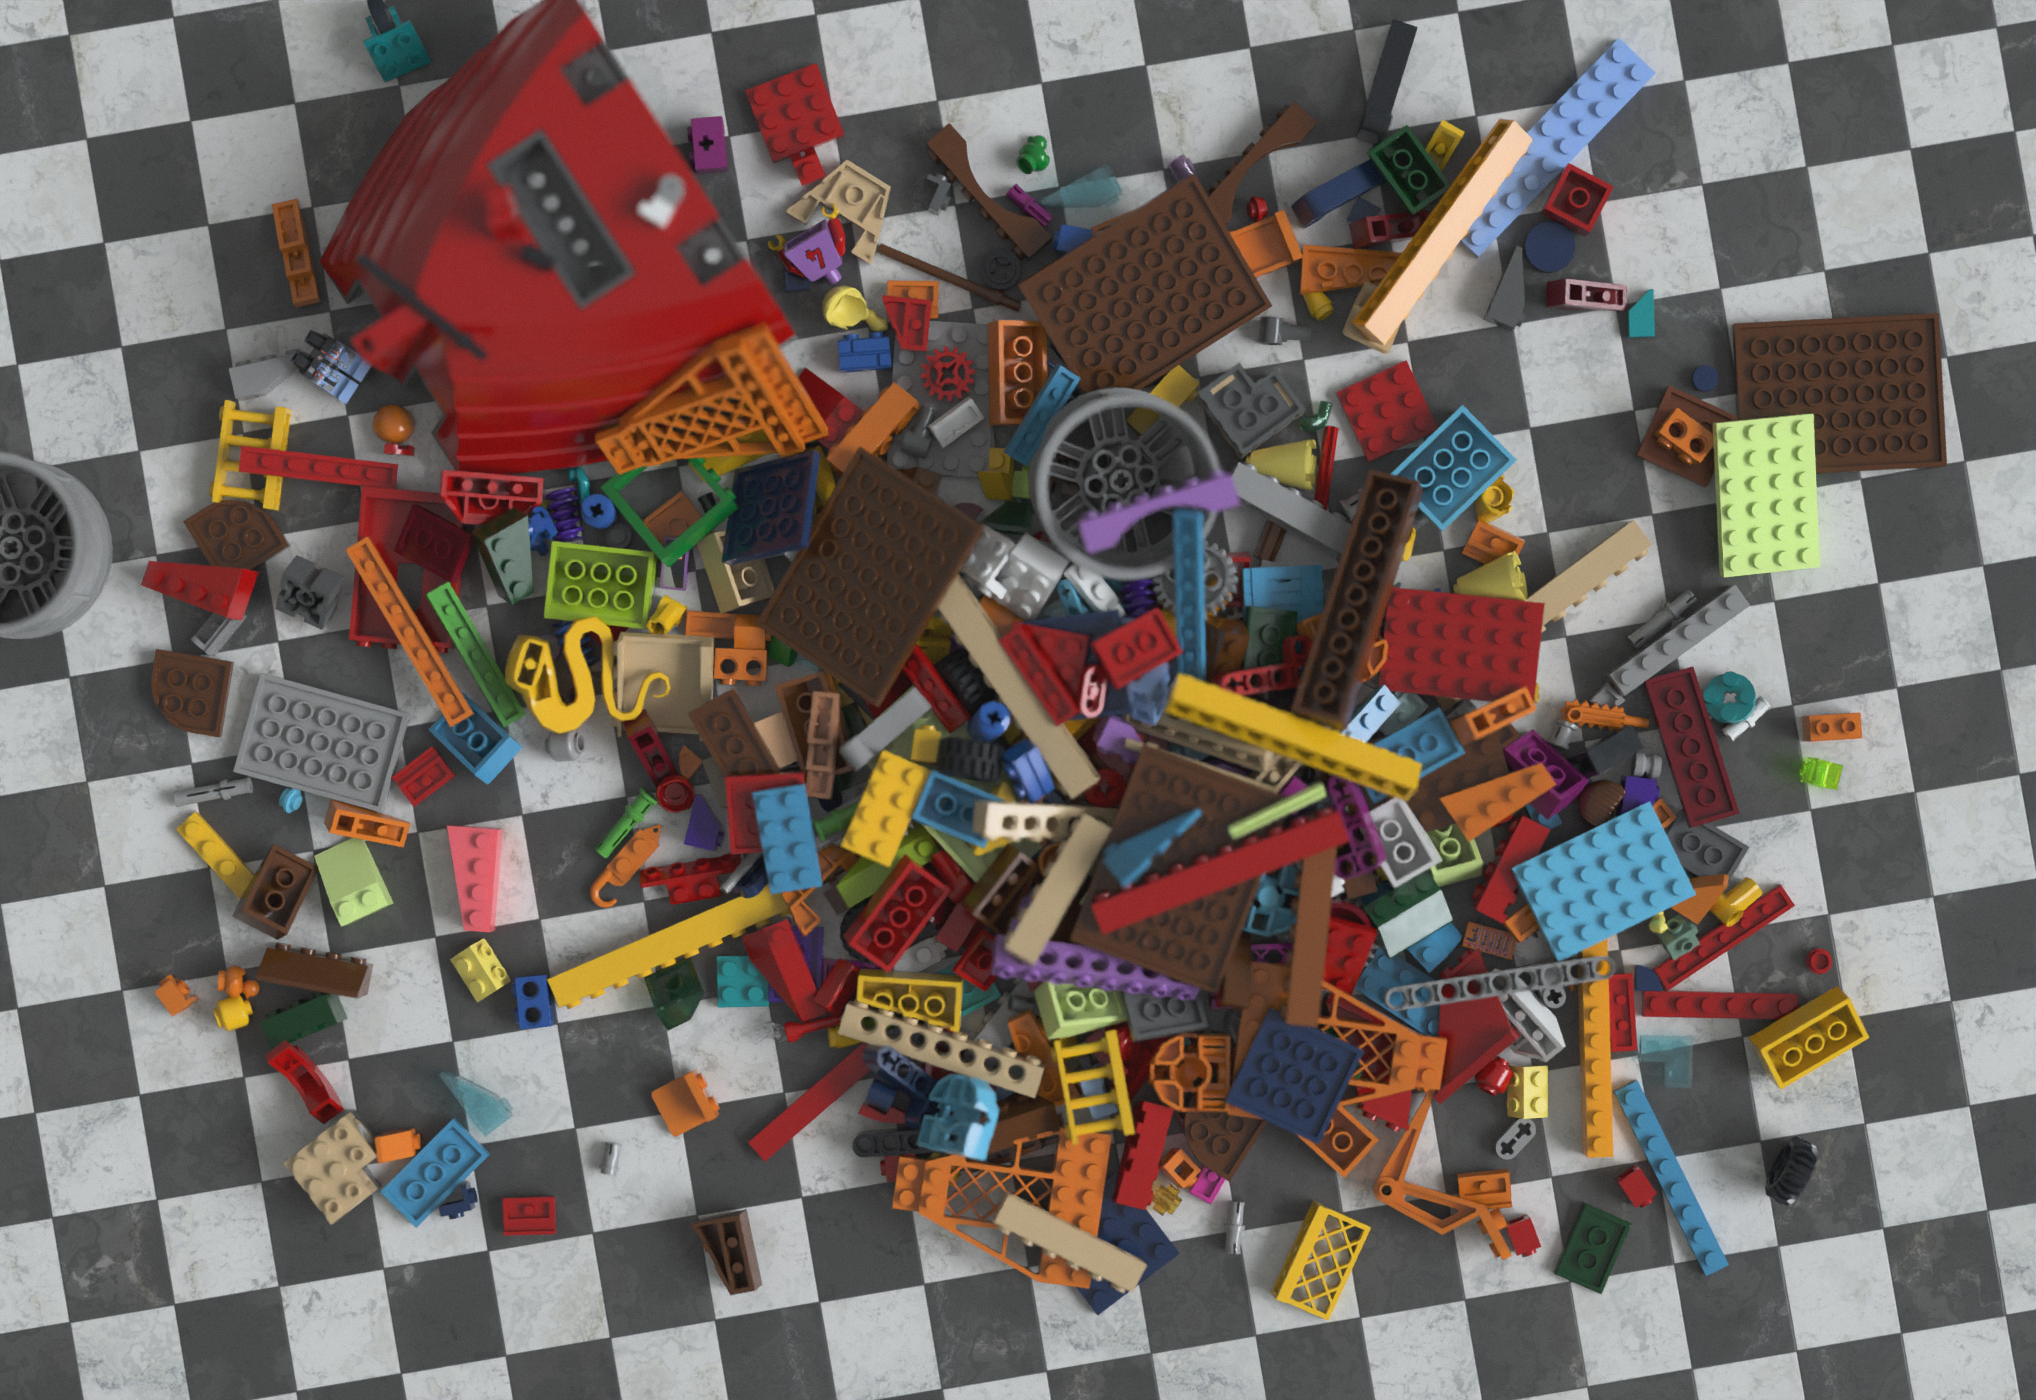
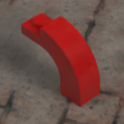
M284 1040L265 1055L267 1062L283 1074L296 1088L309 1113L322 1124L327 1123L344 1110L338 1095L327 1078L310 1057L297 1045L293 1047Z

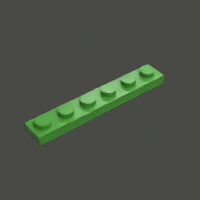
M449 581L426 593L427 600L501 727L504 728L526 715L510 686L505 682L502 672Z

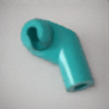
M577 467V469L571 468L568 471V479L570 482L577 481L578 503L582 504L584 499L590 496V483L584 469Z

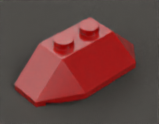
M441 470L440 497L460 523L484 525L514 507L528 515L535 507L541 505L544 478Z

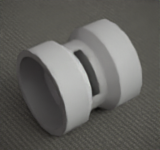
M1643 752L1634 753L1631 762V776L1641 777L1644 774L1649 779L1658 780L1661 773L1662 756L1660 754H1651L1646 757Z

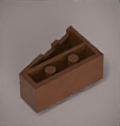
M1008 843L960 905L998 935L1007 936L1014 918H1018L1020 903L1023 896H1027L1039 866Z
M1017 1092L1003 1100L996 1101L999 1113L986 1155L1012 1147L1015 1140L1027 1136L1029 1140L1036 1139L1037 1133L1051 1129L1053 1133L1060 1131L1055 1103L1037 1094L1033 1098ZM980 1112L978 1125L982 1127L983 1123L988 1122L989 1119L985 1117V1112Z
M747 1209L698 1218L690 1224L701 1239L704 1250L709 1253L713 1260L715 1269L730 1295L756 1291L762 1285Z

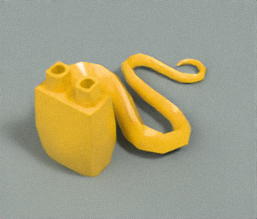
M596 616L574 620L564 634V654L573 677L576 693L574 702L566 705L561 701L549 643L542 638L518 635L509 652L505 669V682L522 695L529 711L540 726L558 735L577 730L594 712L596 698L592 677L580 644L584 633L589 631L595 632L599 635L602 644V691L610 717L621 722L636 719L642 712L649 683L658 678L665 682V692L661 695H653V697L661 698L666 696L671 689L669 677L660 671L650 673L642 681L631 712L622 713L617 710L613 698L614 641L610 628Z

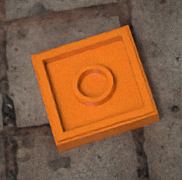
M681 490L646 517L643 522L663 545L664 536L678 538L702 516Z

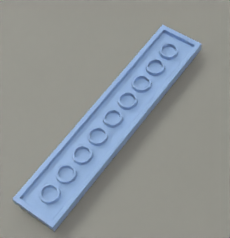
M1620 38L1527 132V135L1533 140L1527 147V152L1517 161L1511 174L1499 186L1496 195L1488 201L1483 208L1482 214L1472 223L1467 235L1460 240L1475 257L1478 258L1564 167L1654 76L1655 72Z

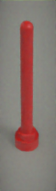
M841 1013L837 1018L829 1016L802 1024L799 1022L794 1023V1021L783 1023L788 1043L798 1041V1038L803 1037L802 1034L841 1024L844 1013Z

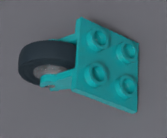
M367 0L371 15L365 19L372 37L363 40V43L384 82L431 63V59L410 20L402 23L394 5L387 8L383 0Z

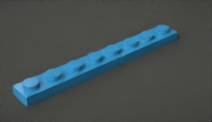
M1178 508L1174 512L1177 642L1183 653L1177 656L1178 674L1188 675L1206 683L1202 512Z
M1634 1080L1614 1090L1613 1092L1703 1274L1708 1276L1728 1266L1729 1264L1638 1080Z

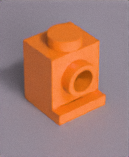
M172 975L161 980L158 983L160 988L154 991L172 1017L179 1015L199 1000L197 995L190 996V988L183 980L179 981L178 978H173Z
M1172 1148L1158 1164L1159 1170L1177 1188L1182 1189L1192 1186L1198 1179L1197 1174L1201 1171L1181 1148ZM1178 1165L1181 1168L1179 1174L1174 1171Z

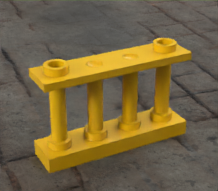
M225 400L224 406H221L219 411V420L222 421L215 479L214 482H211L209 488L212 502L219 503L223 501L224 496L260 500L263 503L264 509L279 511L283 477L263 475L266 478L265 488L254 490L225 486L227 471L239 472V462L229 461L230 445L286 451L292 410L276 406L275 412L271 414L235 410V402ZM234 420L270 424V427H273L272 438L269 437L267 440L232 435Z
M1116 1030L1106 1032V1037L1101 1038L1102 1041L1061 1048L1060 1040L1054 1041L1055 1047H1050L1053 1063L1058 1062L1068 1114L1069 1124L1064 1125L1067 1140L1072 1139L1073 1145L1078 1144L1077 1136L1116 1128H1118V1131L1124 1130V1135L1135 1133ZM1101 1051L1110 1054L1111 1063L1106 1064V1067L1066 1074L1063 1058ZM1104 1077L1114 1078L1116 1089H1111L1109 1093L1070 1099L1068 1084ZM1107 1103L1119 1104L1120 1115H1116V1118L1075 1125L1074 1109Z

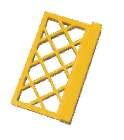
M1313 1200L1272 1288L1271 1294L1281 1302L1289 1303L1329 1321L1371 1227ZM1329 1214L1337 1218L1340 1227L1327 1232L1324 1223ZM1354 1226L1361 1228L1362 1231L1359 1238L1349 1242L1345 1230ZM1342 1232L1345 1244L1332 1248L1329 1236ZM1325 1238L1329 1250L1316 1255L1313 1248L1316 1241ZM1347 1248L1350 1254L1348 1261L1338 1265L1334 1253ZM1331 1255L1335 1267L1322 1272L1318 1260ZM1314 1262L1318 1274L1305 1279L1303 1274L1305 1265ZM1337 1271L1339 1277L1337 1285L1328 1288L1324 1276ZM1320 1278L1324 1290L1311 1295L1307 1283ZM1304 1285L1308 1297L1298 1301L1290 1298L1294 1288ZM1326 1295L1329 1303L1325 1312L1316 1309L1313 1300Z

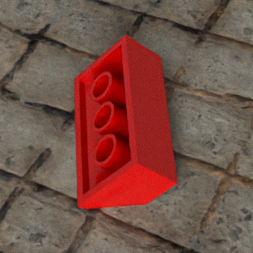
M904 854L843 937L851 947L889 973L950 893L951 889L925 867Z

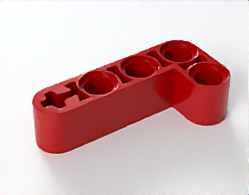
M1288 636L1282 643L1284 663L1222 672L1214 678L1213 685L1240 695L1299 686L1301 679L1297 674L1298 669L1302 666L1305 670L1313 645L1312 641L1306 636ZM1297 641H1299L1301 645V649L1298 653H1296L1294 650V645ZM1278 670L1280 673V679L1276 683L1273 679V675L1275 671ZM1252 674L1256 677V683L1253 687L1249 683V678ZM1237 681L1238 685H1230L1226 688V683Z

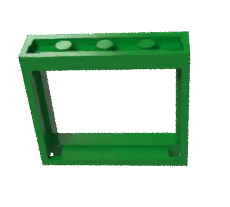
M667 439L665 443H669L675 440ZM688 458V461L719 496L721 501L666 548L619 493L622 488L648 466H643L620 475L617 473L600 487L668 568L739 508L733 501L736 498L734 493L727 486L723 489L718 482L721 478L712 468L707 470L703 466V463L706 462L704 458Z

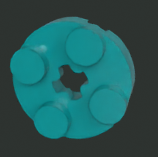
M1732 671L1713 678L1703 694L1709 715L1719 723H1741L1751 716L1756 706V692L1752 683L1743 675ZM1727 693H1735L1734 698L1736 702L1733 704L1731 702L1724 703L1725 695Z

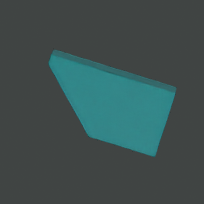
M1649 289L1627 312L1628 338L1655 336L1654 289Z

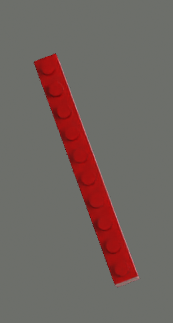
M1331 807L1316 812L1317 817L1309 820L1306 817L1298 818L1292 821V826L1282 829V826L1272 828L1267 831V836L1259 839L1257 835L1242 840L1243 845L1233 848L1232 845L1224 846L1218 849V854L1208 857V854H1204L1194 858L1193 864L1184 867L1183 863L1168 868L1169 873L1159 876L1158 872L1144 877L1145 882L1134 885V882H1130L1126 887L1120 886L1119 892L1110 895L1109 891L1094 896L1095 901L1091 902V906L1102 935L1349 842L1350 840L1339 811L1337 809L1332 811Z

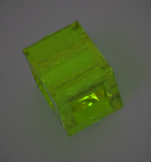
M1808 757L1807 762L1804 761L1800 769V776H1803L1801 782L1829 790H1837L1843 765Z

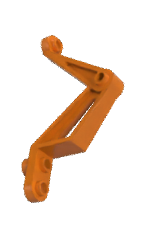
M1416 1087L1418 1092L1424 1090L1426 1095L1408 1124L1410 1126L1409 1130L1404 1131L1373 1184L1375 1197L1379 1201L1442 1235L1479 1216L1480 1220L1476 1222L1483 1235L1488 1233L1493 1241L1489 1244V1247L1495 1258L1501 1256L1504 1261L1511 1257L1512 1254L1499 1230L1508 1225L1498 1207L1489 1212L1485 1204L1404 1181L1436 1091L1434 1089ZM1383 1186H1390V1191L1383 1193L1381 1191ZM1408 1194L1455 1208L1458 1211L1440 1220L1404 1200V1197Z

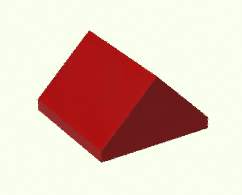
M986 927L980 931L951 969L985 992L998 977V975H991L992 946L996 934L991 933Z

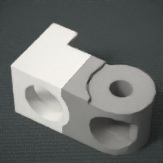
M674 175L664 177L660 182V191L651 205L643 202L639 208L640 215L664 229L685 194L682 181Z

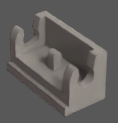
M212 613L199 631L194 634L191 641L208 655L215 656L247 616L244 614L242 621Z

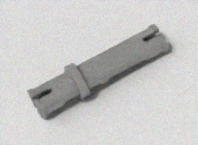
M1686 589L1685 592L1671 603L1667 602L1664 604L1665 608L1631 635L1627 636L1628 640L1632 641L1631 644L1638 650L1674 619H1680V614L1698 602L1697 598L1693 597L1694 594L1689 589Z
M250 777L233 781L225 779L220 780V783L174 791L173 800L176 807L220 798L228 800L231 799V796L253 793V784Z

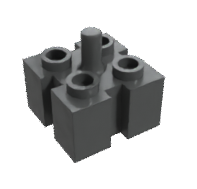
M296 555L282 574L280 584L282 590L278 594L275 609L292 617H295L296 614L304 617L303 622L322 630L336 612L339 598L337 594L341 589L343 576L327 568L318 570L315 567V563Z

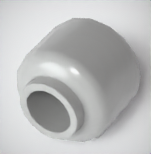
M578 730L561 735L550 732L549 737L545 740L546 752L557 762L574 761L580 757L585 749L584 737Z

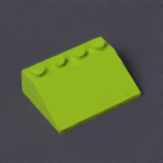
M552 541L544 618L574 621L576 619L596 616L606 625L647 629L646 625L649 619L656 576V554L648 551Z

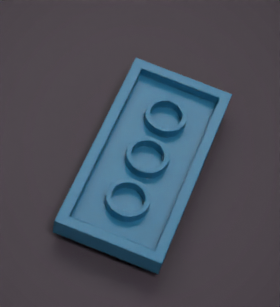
M1440 708L1373 744V746L1387 749L1389 752L1402 757H1409L1413 761L1421 763L1419 779L1465 754ZM1364 786L1374 804L1389 796Z
M805 783L753 791L770 893L775 894L822 886L823 882Z
M1379 946L1374 953L1375 958L1369 960V966H1365L1360 974L1355 989L1422 1034L1438 1036L1440 1004L1406 1010H1391L1384 1003V994L1389 988L1435 980L1399 956L1389 960ZM1421 987L1416 990L1415 998L1417 1001L1425 1002L1428 999L1429 994L1425 988ZM1398 991L1392 992L1389 1001L1393 1006H1399L1403 1001V996Z
M453 1118L380 1192L417 1228L490 1153Z

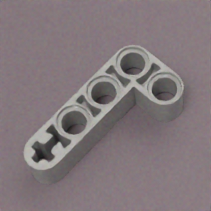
M916 687L913 688L862 733L848 742L839 751V754L857 772L931 709V704Z

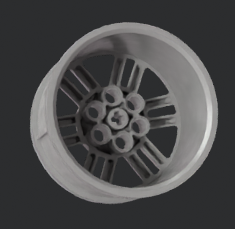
M1109 387L1097 389L1080 395L1066 403L1047 424L1042 443L1028 465L1029 496L1035 515L1043 529L1058 548L1077 565L1090 572L1109 578H1147L1175 567L1174 530L1160 542L1151 545L1144 516L1132 523L1137 544L1136 552L1129 553L1127 551L1125 532H1123L1113 546V553L1109 554L1098 551L1088 553L1085 546L1078 543V538L1081 536L1078 523L1076 522L1068 531H1064L1060 527V523L1084 504L1088 506V512L1097 510L1098 514L1108 511L1105 508V503L1109 498H1116L1118 502H1122V505L1131 503L1130 499L1134 493L1139 492L1150 497L1157 495V490L1160 488L1172 486L1175 489L1183 486V481L1160 475L1158 467L1183 446H1187L1193 462L1194 478L1197 477L1198 481L1208 478V473L1219 470L1217 457L1211 443L1201 428L1187 414L1163 399L1133 388ZM1124 405L1146 407L1158 413L1160 418L1137 441L1130 440L1128 438ZM1111 408L1115 433L1113 438H1107L1100 410ZM1086 417L1089 418L1095 442L1093 447L1086 450L1063 441L1066 434L1076 424ZM1170 426H1174L1178 431L1177 435L1158 451L1152 453L1149 450L1150 445ZM1126 449H1133L1135 452L1134 459L1130 462H1124L1122 453ZM1057 452L1080 462L1079 468L1075 469L1051 462L1054 453ZM1101 454H1108L1110 458L1109 464L1105 467L1097 465V458ZM1144 468H1149L1152 472L1151 478L1147 481L1139 479V473ZM1120 473L1123 477H1126V480L1122 481L1121 486L1114 483V480L1118 479V474ZM1048 474L1076 482L1079 486V492L1055 511H1050L1048 504ZM1094 478L1100 479V489L1095 492L1090 491L1088 488L1089 482ZM1173 505L1156 509L1174 516V512L1178 508L1202 512L1203 540L1211 529L1217 512L1191 505L1187 507Z
M0 452V501L3 506V510L0 511V607L10 591L17 589L28 613V617L9 624L0 623V637L35 639L50 636L70 627L90 610L102 593L111 571L113 559V544L109 523L95 496L76 477L55 466ZM8 474L35 475L44 481L25 509H19L6 477ZM55 493L59 501L47 516H42L41 512ZM67 514L72 529V536H59L56 526ZM17 517H20L22 524L16 530L13 527V522ZM40 531L43 539L41 543L36 544L33 538L35 533ZM13 544L17 545V553H13L14 550L11 549ZM72 549V558H62L61 550ZM38 557L40 566L34 570L31 562L33 558ZM14 567L17 571L16 578L11 581L8 576V571ZM56 570L68 571L64 582L57 591L51 580L52 575ZM36 586L40 587L48 602L42 608L33 590Z

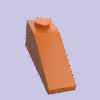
M1523 687L1451 721V724L1460 744L1463 745L1520 719L1537 709L1527 687Z
M330 800L324 825L329 833L404 848L410 822L371 809Z

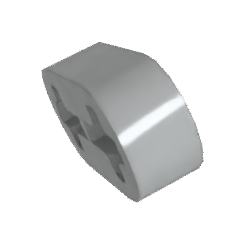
M1516 1118L1494 1142L1496 1154L1506 1160L1514 1158L1534 1137L1536 1133L1534 1122L1531 1119ZM1528 1122L1527 1128L1529 1133H1521L1516 1138L1515 1135L1520 1131L1518 1125L1520 1123L1525 1125ZM1512 1139H1515L1510 1145L1512 1151L1510 1153L1506 1151L1501 1153L1503 1148L1500 1144L1503 1141L1509 1143Z

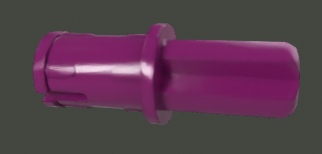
M1015 184L1007 192L1006 197L1019 206L1023 214L1027 213L1031 218H1035L1042 227H1046L1051 222L1052 215L1036 202L1037 198H1032L1018 184Z

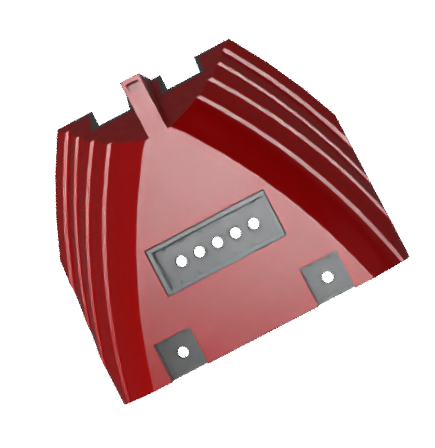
M541 0L510 20L484 48L477 51L445 83L432 90L404 116L375 158L350 200L319 261L347 304L365 293L382 320L351 340L365 362L396 379L403 390L419 379L422 380L443 412V416L431 434L456 471L509 475L576 468L608 462V458L596 442V434L619 426L620 417L635 405L651 396L654 390L716 341L764 324L780 350L798 339L758 274L741 251L579 0ZM594 72H602L605 76L603 83L600 85H594L590 81V77ZM534 174H542L545 180L542 186H531L530 179ZM674 175L682 181L685 194L666 226L662 229L641 216L638 210L643 202L651 205L660 191V182L664 177ZM512 185L524 236L498 242L489 227L482 191ZM549 196H556L559 199V205L553 210L545 207V200ZM564 218L573 220V228L568 232H563L559 228V223ZM579 240H584L588 244V249L583 254L574 252V244ZM527 243L530 245L535 244V248L557 258L555 264L552 265L553 268L550 273L529 262L526 264L520 258ZM710 249L720 251V259L715 263H710L706 260V253ZM361 253L365 254L462 333L464 331L474 338L473 342L488 353L487 358L481 362L469 351H463L455 344L454 339L357 263V257ZM598 262L602 265L600 275H589L588 267L591 263ZM717 356L694 373L702 384L729 376ZM685 380L664 398L694 387L689 380ZM679 414L678 418L689 420L691 416ZM656 422L654 426L665 429L667 424Z

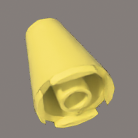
M1308 439L1253 450L1251 456L1246 458L1247 463L1257 468L1256 472L1263 476H1273L1279 480L1280 484L1307 491H1313L1314 489L1312 484H1315L1317 456L1312 455V449H1316L1315 440Z
M1515 551L1509 552L1459 577L1457 584H1454V593L1527 601L1526 579L1524 572L1521 573L1519 566H1517L1521 565Z

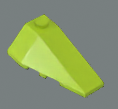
M910 819L915 830L910 826L907 827L908 835H903L890 867H885L861 856L835 886L846 906L850 908L876 893L904 854L920 865L928 863L932 856L939 852L929 832L918 822Z

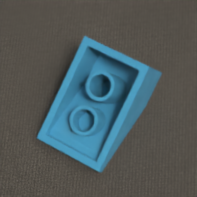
M463 692L462 694L474 714L453 727H450L442 714L428 730L476 777L489 785L523 747Z
M931 770L911 820L985 848L988 840L982 839V834L972 832L975 800H1004Z

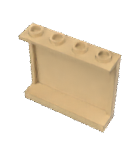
M621 632L618 641H614L613 656L617 657V665H614L613 680H617V688H614L613 698L615 704H617V710L622 713L631 712L643 679L650 673L660 671L669 677L671 689L664 697H653V695L663 694L666 689L665 682L662 679H654L649 683L642 710L646 709L658 732L699 734L688 713L713 699L714 637ZM613 718V727H617V737H621L623 730H625L624 724Z

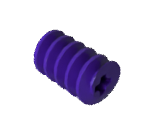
M577 488L559 489L545 496L546 500L554 501L547 506V509L555 511V513L550 515L552 521H557L554 526L558 533L552 538L555 541L573 542L585 539V537L577 535L584 528L575 524L582 520L581 516L574 515V512L580 510V507L572 505L579 498L570 494Z
M1146 578L1121 579V582L1126 584L1122 587V592L1127 594L1123 597V603L1127 604L1124 607V611L1128 614L1125 618L1136 619L1151 611L1149 606L1156 604V601L1148 599V596L1155 594L1154 590L1147 589V586L1154 584L1153 580Z

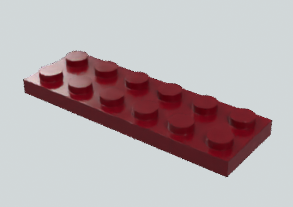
M1694 667L1647 679L1643 682L1688 828L1740 814Z

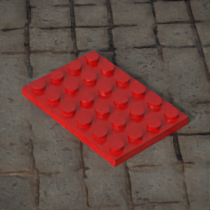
M1393 587L1387 603L1383 638L1388 643L1387 660L1380 668L1378 687L1385 685L1390 691L1489 702L1527 687L1534 702L1545 603Z

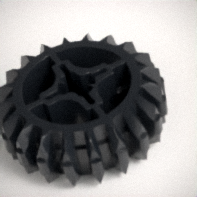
M1797 1136L1789 1139L1779 1151L1768 1173L1769 1176L1765 1186L1766 1195L1779 1204L1788 1206L1794 1203L1800 1194L1803 1193L1805 1186L1808 1185V1181L1812 1177V1172L1817 1162V1146Z

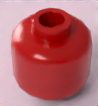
M1495 1057L1476 1073L1477 1087L1492 1096L1504 1093L1513 1077V1072L1508 1067L1509 1062L1501 1057Z

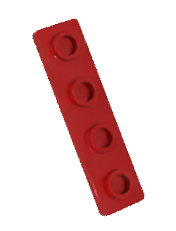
M728 853L720 857L700 858L696 861L685 863L675 862L661 867H648L640 870V887L645 888L666 884L671 905L721 897L718 875L733 873L742 863L741 854Z

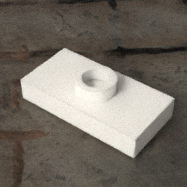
M968 396L928 425V428L939 445L945 448L982 421L984 417L972 398Z

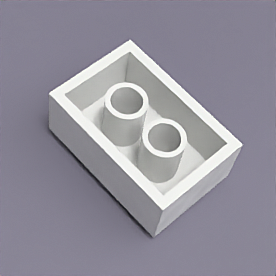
M1025 533L1011 552L997 579V582L1007 592L1002 599L994 594L990 597L1000 605L1016 613L1020 618L1035 620L1047 604L1069 561Z

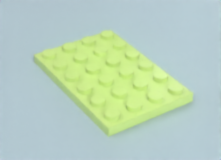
M1807 413L1713 423L1720 577L1820 567L1814 414Z

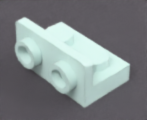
M1390 691L1401 704L1378 729L1385 736L1393 734L1416 721L1427 709L1428 705L1417 694Z

